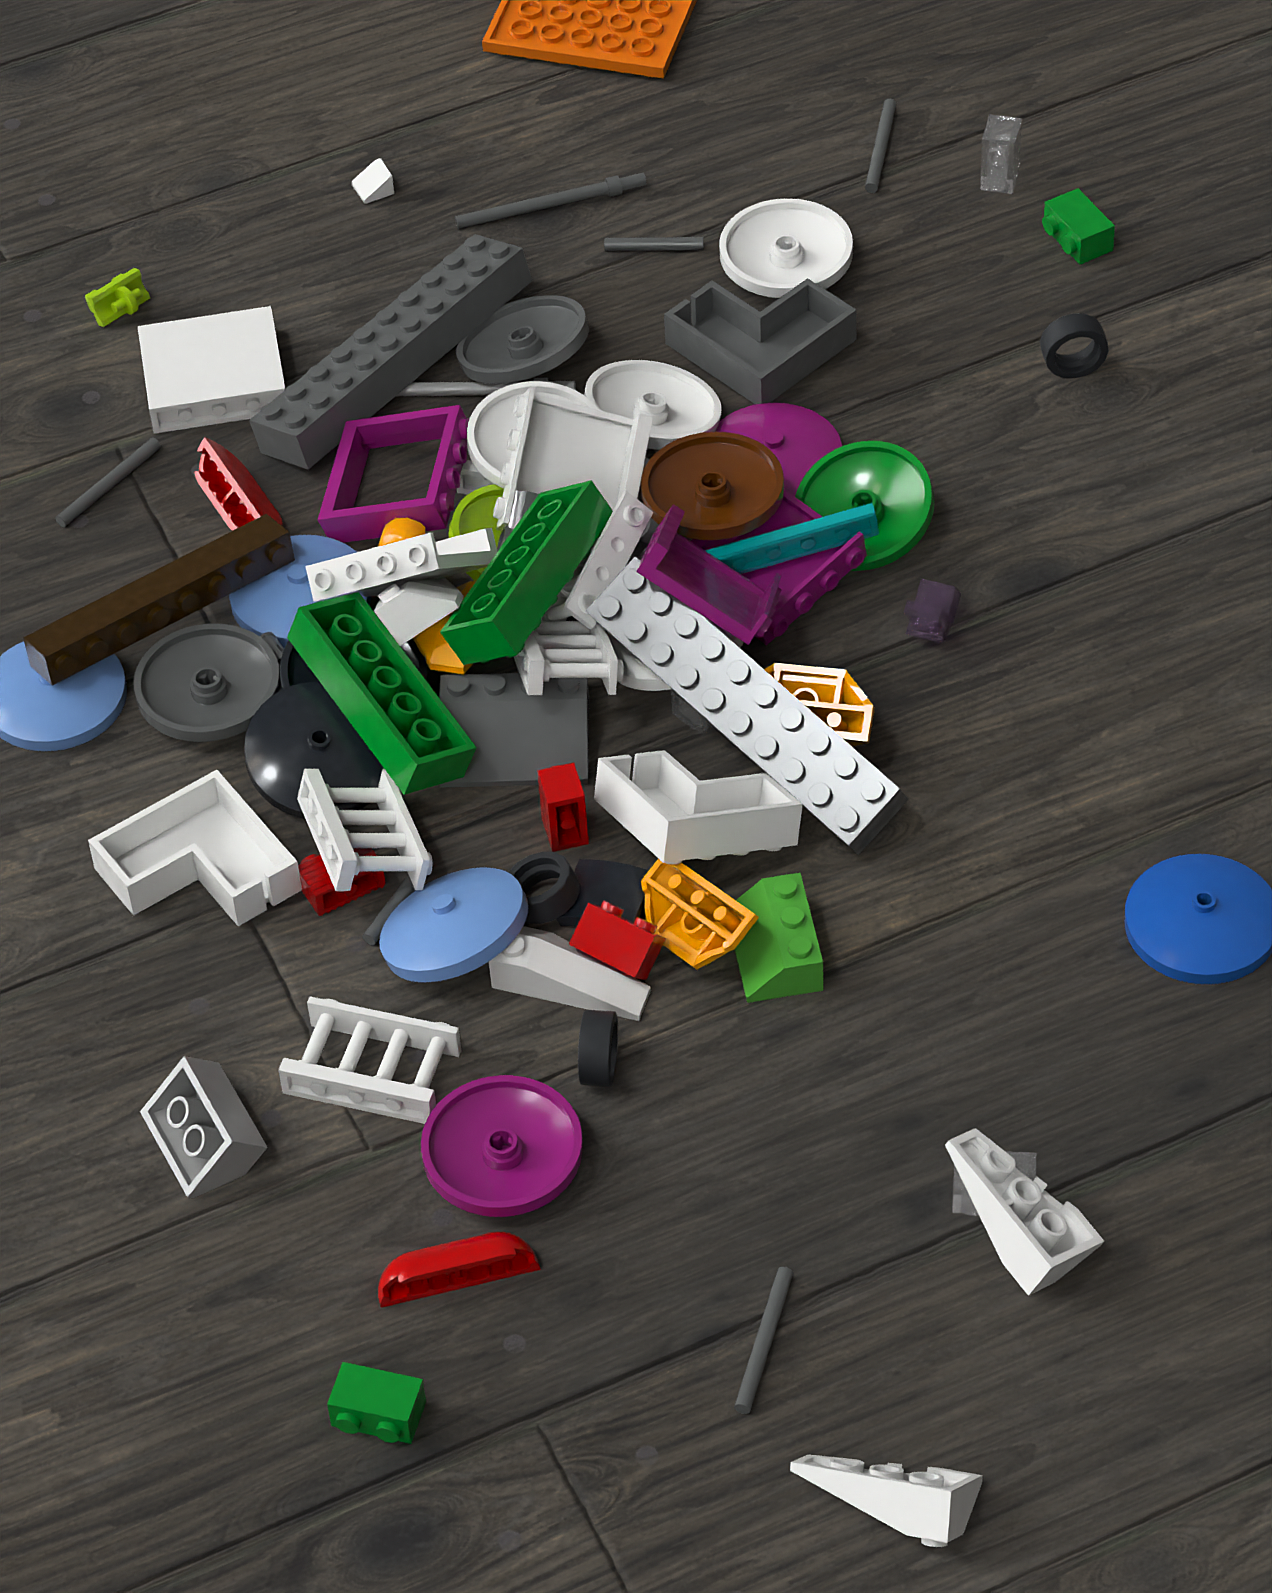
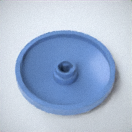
M290 536L295 561L229 594L232 613L239 626L258 636L266 632H272L285 648L288 642L287 636L298 608L316 603L313 601L306 566L357 553L350 546L324 536ZM372 596L363 597L367 604L370 605Z
M24 641L8 649L0 656V738L14 746L27 750L57 751L84 744L99 736L118 718L127 696L125 674L117 656L113 654L52 686L30 666Z
M487 867L470 868L444 875L424 885L423 890L413 892L394 909L386 920L380 934L379 944L381 953L391 971L405 980L436 982L458 977L489 962L510 945L524 926L528 914V900L518 880L510 873L500 869Z

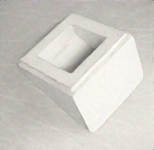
M380 158L371 163L352 181V186L364 204L394 194L392 175Z

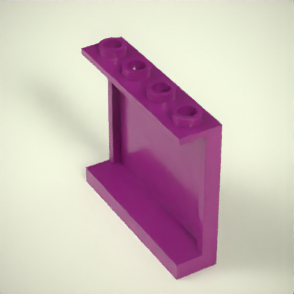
M784 486V496L779 508L763 525L746 534L728 539H692L691 542L705 551L818 519L822 516L787 492ZM858 532L846 544L741 574L764 590L776 573L782 575L778 585L782 591L778 596L779 601L774 608L776 610L771 617L772 622L761 638L756 635L754 637L767 645L775 637L781 636L788 626L801 614L807 613L827 591L833 590L839 580L850 570L860 566L867 556L863 534Z
M673 504L654 531L636 572L747 645H749L755 635L761 638L772 622L771 617L776 610L774 608L779 601L778 596L782 591L778 587L782 575L776 573L765 590L677 533L685 511Z

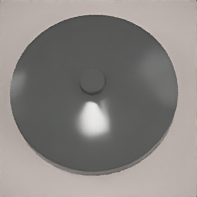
M557 295L529 297L502 306L458 343L456 355L463 373L474 381L486 384L518 382L541 375L574 355L588 336L589 322L581 304L571 298Z
M200 624L180 629L165 636L144 654L134 675L136 701L144 719L152 727L165 735L193 742L222 740L246 731L256 711L266 700L278 693L281 687L278 660L267 642L249 630L228 624Z

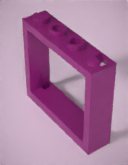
M455 405L346 421L318 516V522L325 535L343 543L381 538L385 525L395 518H410L420 522L425 526V532L447 529L450 513L454 510L456 490L461 484L460 475L462 467L467 461V428L469 418H466L461 406ZM441 439L426 498L353 508L370 449Z

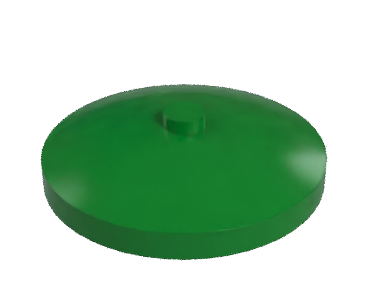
M883 441L855 442L828 453L806 473L795 495L797 499L822 517L870 503L873 504L879 535L864 539L867 556L860 566L850 571L879 568L896 561L908 553L927 531L933 516L935 503L933 486L922 463L906 449Z

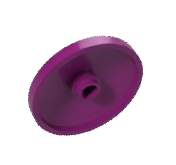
M763 403L739 409L719 421L715 431L740 434L752 438L770 449L782 466L785 490L794 497L802 479L810 468L828 453L842 447L838 432L828 420L810 409L787 403Z
M513 1075L485 1077L456 1088L434 1107L426 1120L421 1136L423 1166L427 1178L434 1189L452 1205L470 1213L489 1217L524 1214L554 1200L572 1182L579 1169L583 1152L580 1122L570 1103L559 1092L542 1082Z

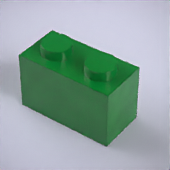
M1079 188L1045 202L1044 217L1042 219L1044 230L1048 235H1052L1062 246L1064 252L1068 255L1070 254L1079 265L1113 251L1115 225Z
M342 1362L327 1403L331 1426L337 1427L342 1432L349 1434L360 1432L377 1436L385 1442L395 1443L401 1441L411 1444L426 1404L423 1379Z

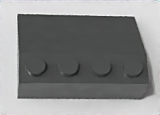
M520 673L441 675L440 700L477 748L464 777L440 784V788L539 785L537 770L573 762L581 784H588L590 707L588 678H549L548 682H543L542 695H527Z

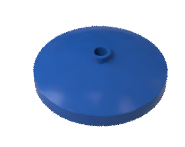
M1187 854L1163 860L1140 875L1129 891L1125 904L1124 918L1127 938L1134 951L1146 964L1170 978L1194 984H1219L1242 978L1259 968L1272 954V889L1260 875L1249 867L1222 856Z

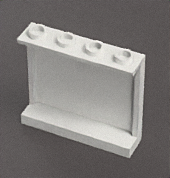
M271 306L138 326L148 405L154 434L251 419L265 405L271 403L285 390Z
M531 386L523 396L519 395L517 397L513 414L518 417L516 430H511L507 442V450L512 451L510 462L504 464L500 477V484L505 485L503 497L497 498L493 517L498 519L496 530L502 531L509 524L516 490L539 494L592 480L612 510H614L622 493L625 491L637 499L653 417L639 414L632 419L537 395L535 394L536 388Z
M492 528L474 531L435 542L432 532L306 566V571L314 602L359 592L362 597L377 596L395 583L400 587L412 580L442 579L487 567L497 553V547Z

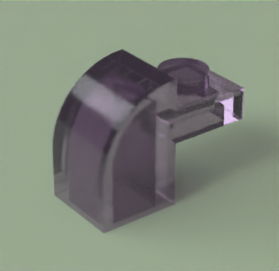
M921 579L915 601L907 600L903 613L909 619L906 635L943 643L947 638L956 615L961 597L960 591L954 586Z

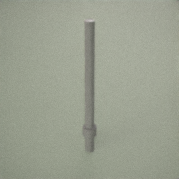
M534 378V381L556 383L576 390L575 381H549L548 378ZM529 381L506 384L414 382L396 396L490 395L505 386Z

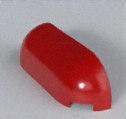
M204 437L197 452L202 454L199 462V471H195V477L228 527L233 531L265 514L282 525L281 516L243 463L223 446Z
M490 1232L410 1251L396 1257L388 1264L381 1275L378 1286V1298L382 1308L541 1269L535 1252L525 1240L508 1232Z

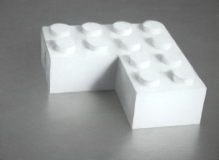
M663 750L635 754L631 781L632 757L630 755L598 758L594 799L663 863L674 865L681 863L682 860L697 858L712 860L716 856L727 854L742 856L747 855L750 851L758 850L779 851L782 847L798 844L803 804L767 773L699 781L669 753Z
M218 770L211 772L88 840L95 870L133 916L196 880L202 883L237 926L266 911V903L270 902L275 906L302 891L297 860Z

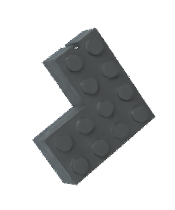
M808 278L761 312L714 281H710L690 295L691 304L690 301L685 299L664 314L665 344L755 405L772 402L857 340V310Z

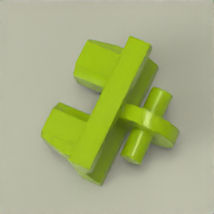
M133 268L125 274H119L114 277L110 283L102 288L86 294L85 299L90 311L94 313L98 325L105 327L126 313L132 315L137 312L138 306L150 299V296L142 283L140 270Z

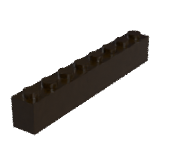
M265 514L23 637L30 666L53 686L295 561L289 531Z

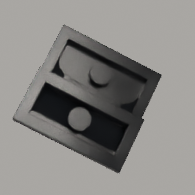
M579 859L574 873L580 884V893L575 904L556 920L560 926H577L588 902L601 906L604 900L624 910L622 917L634 922L636 917L640 918L645 906V893L642 891L641 880L649 870L613 861Z

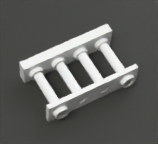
M623 492L600 537L596 539L590 548V554L580 562L574 571L572 580L564 585L557 595L558 600L548 608L541 620L566 621L568 617L573 616L587 628H594L596 621L586 610L625 568L653 511L629 492Z
M542 621L540 626L532 631L525 641L524 649L514 656L527 695H542L543 682H548L549 678H602L608 695H616L617 681H622L623 679L622 659H617L606 630L597 622L594 628L589 629L579 621Z
M304 769L297 800L335 891H350L354 875H358L359 872L407 871L415 890H423L426 876L430 875L432 871V856L424 847L402 798L401 790L386 770H382L378 788H330L328 784H325L319 769ZM334 803H377L380 810H339L337 806H334ZM343 825H387L390 833H349L347 829H344ZM353 848H397L400 856H359L357 852H354Z
M309 997L307 1005L311 1026L315 1027L302 1060L297 1061L283 1058L278 1071L283 1094L425 1124L428 1116L436 1106L434 1090L429 1089L442 1054L460 1056L459 1028L444 1022L434 1023L343 1004L333 999ZM331 1030L352 1035L339 1068L317 1065ZM368 1038L389 1042L377 1075L373 1077L354 1073ZM405 1046L427 1050L414 1084L391 1081Z

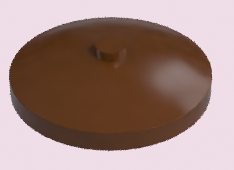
M729 432L692 434L667 444L651 457L642 473L643 504L653 511L651 518L657 524L661 523L673 504L685 511L677 529V533L683 537L698 540L728 539L746 534L758 528L775 514L784 496L783 470L775 454L765 445L752 438Z

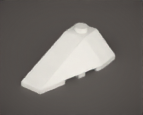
M525 926L522 927L519 934L507 948L489 961L492 988L588 1010L615 1011L619 1017L636 1021L640 1020L651 992L649 985L568 945L569 942L558 935Z
M976 1128L949 1140L945 1144L1003 1265L1028 1296L1055 1283L1104 1242L1079 1209L1068 1201L1062 1205L1044 1190L1047 1187L1046 1183L1038 1177L1032 1181L1015 1167V1159Z
M817 1455L803 1456L792 1461L790 1471L901 1533L921 1538L922 1544L933 1547L947 1546L948 1542L963 1535L982 1485L983 1476L936 1467H928L927 1472L904 1473L902 1464L896 1463L872 1465L869 1469H864V1462L861 1460Z

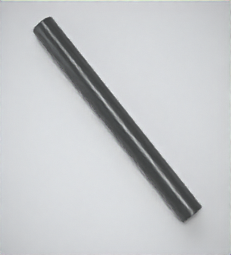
M886 99L883 104L865 184V190L869 193H875L878 190L897 105L893 99Z
M154 437L150 438L55 517L56 522L65 528L161 448L160 442Z
M779 1267L735 1402L734 1409L742 1414H748L751 1411L794 1273L787 1267Z

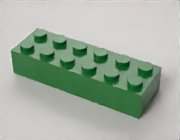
M592 480L539 493L464 597L459 608L454 611L441 629L440 633L463 665L476 662L486 663L492 659L505 656L511 658L524 649V643L529 635L540 626L541 618L545 612L556 603L559 592L565 584L572 580L574 571L580 562L590 554V548L596 539L600 537L613 512Z
M355 592L299 607L288 633V640L403 795L463 778L477 747L361 594Z

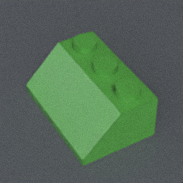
M801 873L762 878L736 900L759 917L734 949L747 1003L823 991V959Z

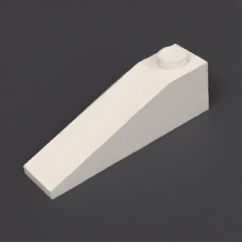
M446 578L412 580L400 587L395 583L378 595L380 600L374 612L399 646H401L459 608L464 596Z

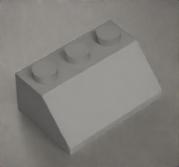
M184 1056L140 1111L182 1189L189 1198H195L246 1175L267 1149V1145L218 1062Z

